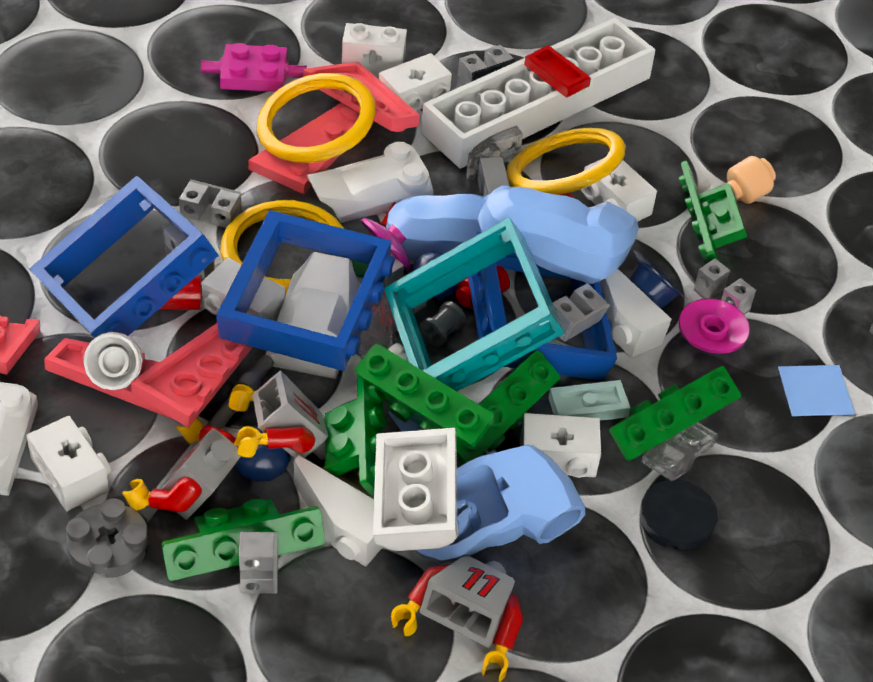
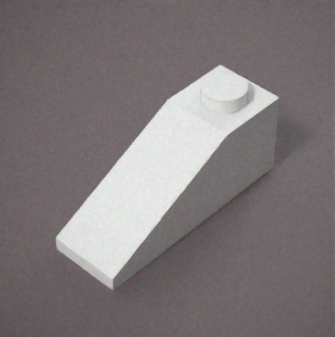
M619 269L599 281L601 291L605 295V301L610 305L606 312L608 319L611 321V334L615 343L631 358L662 345L672 319Z
M298 455L294 459V484L308 507H319L324 533L333 547L346 559L355 560L366 567L383 548V546L375 544L373 537L374 499Z

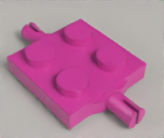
M243 43L226 44L224 56L220 61L201 60V73H218L220 76V89L276 92L284 86L288 77L302 78L303 71L307 68V65H289L287 61V47L275 45L250 46Z

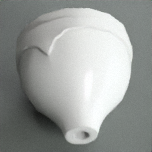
M109 332L99 335L90 342L85 351L83 363L86 374L94 384L103 389L118 390L126 388L131 384V381L138 377L141 372L143 357L141 349L135 340L123 333Z

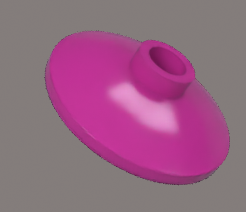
M363 218L361 222L372 236L391 241V255L404 265V269L409 271L411 269L410 261L402 245L407 240L406 237L393 224L387 229L373 220Z
M700 299L693 301L682 310L679 317V329L683 337L691 345L705 352L724 354L736 351L745 344L749 336L750 327L745 315L737 307L722 300Z

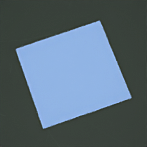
M840 365L778 366L792 416L855 415Z

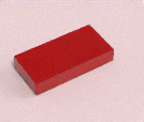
M549 45L525 56L524 65L566 98L590 86L591 77Z

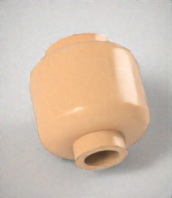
M756 156L747 157L729 168L727 172V183H730L735 199L739 198L746 204H751L771 192L774 180L776 179L775 171L771 164L765 158L760 159Z

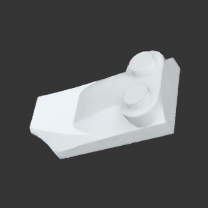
M405 142L389 144L382 156L307 175L319 200L334 210L340 223L387 212L393 202L398 203L407 197L418 195L433 196V188L427 168L416 150Z
M318 252L311 253L305 263L292 276L277 322L337 337L360 287L352 261L348 258ZM270 351L266 352V355L274 361L273 367L332 379L337 378L339 371L337 369Z
M0 382V495L9 496L27 442L26 435L30 433L35 418L38 400L37 396L29 392L24 386Z
M455 428L376 434L373 516L375 544L393 551L442 548L453 543L459 533L457 522V449Z

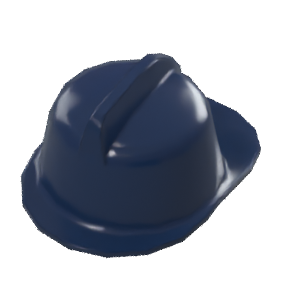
M633 251L637 264L629 280L660 309L667 306L677 296L684 297L664 273L638 251Z

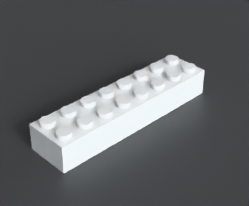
M613 18L550 46L591 77L589 87L566 98L524 65V58L423 103L421 133L461 169L480 158H484L649 79L656 49L618 19Z

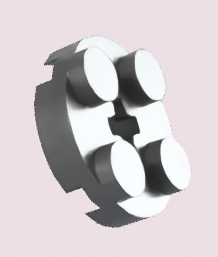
M111 498L105 500L102 504L91 506L79 513L66 526V545L72 564L84 574L93 576L92 572L98 574L105 573L106 578L119 577L135 569L145 556V549L148 545L146 522L136 510L125 506L124 502L120 499ZM105 535H114V544L109 545L106 541L100 544L98 542Z

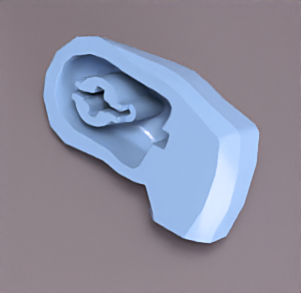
M502 185V186H500L499 188H497V189H495V190H499V189H503V188H508V186ZM476 194L418 195L407 197L396 203L389 211L386 228L388 229L393 224L406 237L407 240L402 245L409 259L416 260L417 257L426 252L447 253L475 237L477 232H482L478 216L489 195L485 197Z
M508 187L495 190L487 197L478 216L482 232L510 217L524 236L537 265L551 272L588 284H594L603 280L620 267L633 246L639 230L637 219L610 202L587 207L579 200L568 196L548 194L522 187Z
M527 444L480 456L457 468V522L459 526L457 539L446 547L415 551L423 558L438 564L455 562L462 556H471L487 547L510 543L522 535L536 540L539 544L548 543L582 520L585 516V505L567 474L551 457L534 445Z

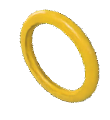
M338 73L308 75L284 85L267 99L261 107L257 118L256 133L264 148L282 160L294 163L325 161L350 150L366 136L372 127L376 114L375 99L371 91L364 84L350 76ZM318 89H339L357 98L360 105L358 120L345 134L333 141L311 147H295L280 142L274 135L272 130L274 116L283 105L300 94Z
M578 128L549 135L528 145L512 158L506 170L510 187L529 188L555 195L583 189L610 175L621 164L625 156L626 145L618 134L603 128ZM599 143L608 146L610 149L607 156L598 164L570 177L537 181L524 178L521 174L523 169L532 160L546 152L566 145Z
M295 200L264 202L246 209L230 222L221 239L220 254L223 261L228 257L242 265L243 262L240 260L237 251L238 240L245 229L256 222L264 220L269 210L343 229L344 227L326 210L310 203ZM266 277L285 287L286 296L291 279Z

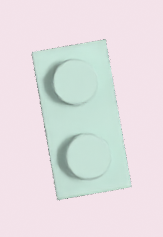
M621 380L550 388L548 398L554 415L600 418V421L629 417L631 407Z

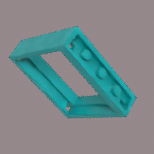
M510 217L384 288L409 363L457 392L565 333L527 242ZM516 252L538 307L432 365L412 309L507 255Z

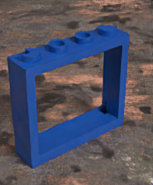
M136 176L31 266L29 270L95 339L99 335L109 332L123 333L129 336L219 255L200 230L141 178ZM153 209L157 210L187 239L93 320L63 287Z
M269 210L216 314L219 338L345 372L351 356L358 355L362 330L368 331L373 316V304H379L384 292L383 281L385 277L390 278L392 275L395 257L391 256V241ZM281 242L369 264L337 337L247 314Z
M511 253L468 277L479 339L507 324L496 266H502L507 270L524 272L516 253ZM536 264L540 275L571 280L573 292L587 284L551 272ZM600 282L589 284L605 300ZM605 312L599 322L582 331L585 348L546 343L504 367L516 369L533 352L539 350L560 375L603 381L609 370L615 366L617 360V348L614 346L611 334V321L608 319L607 312Z

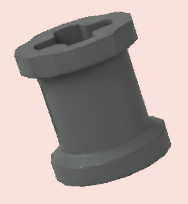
M447 301L439 307V312L432 318L428 317L423 320L419 328L428 343L435 347H440L447 342V337L451 333L462 330L466 326L467 319L463 310L458 305Z

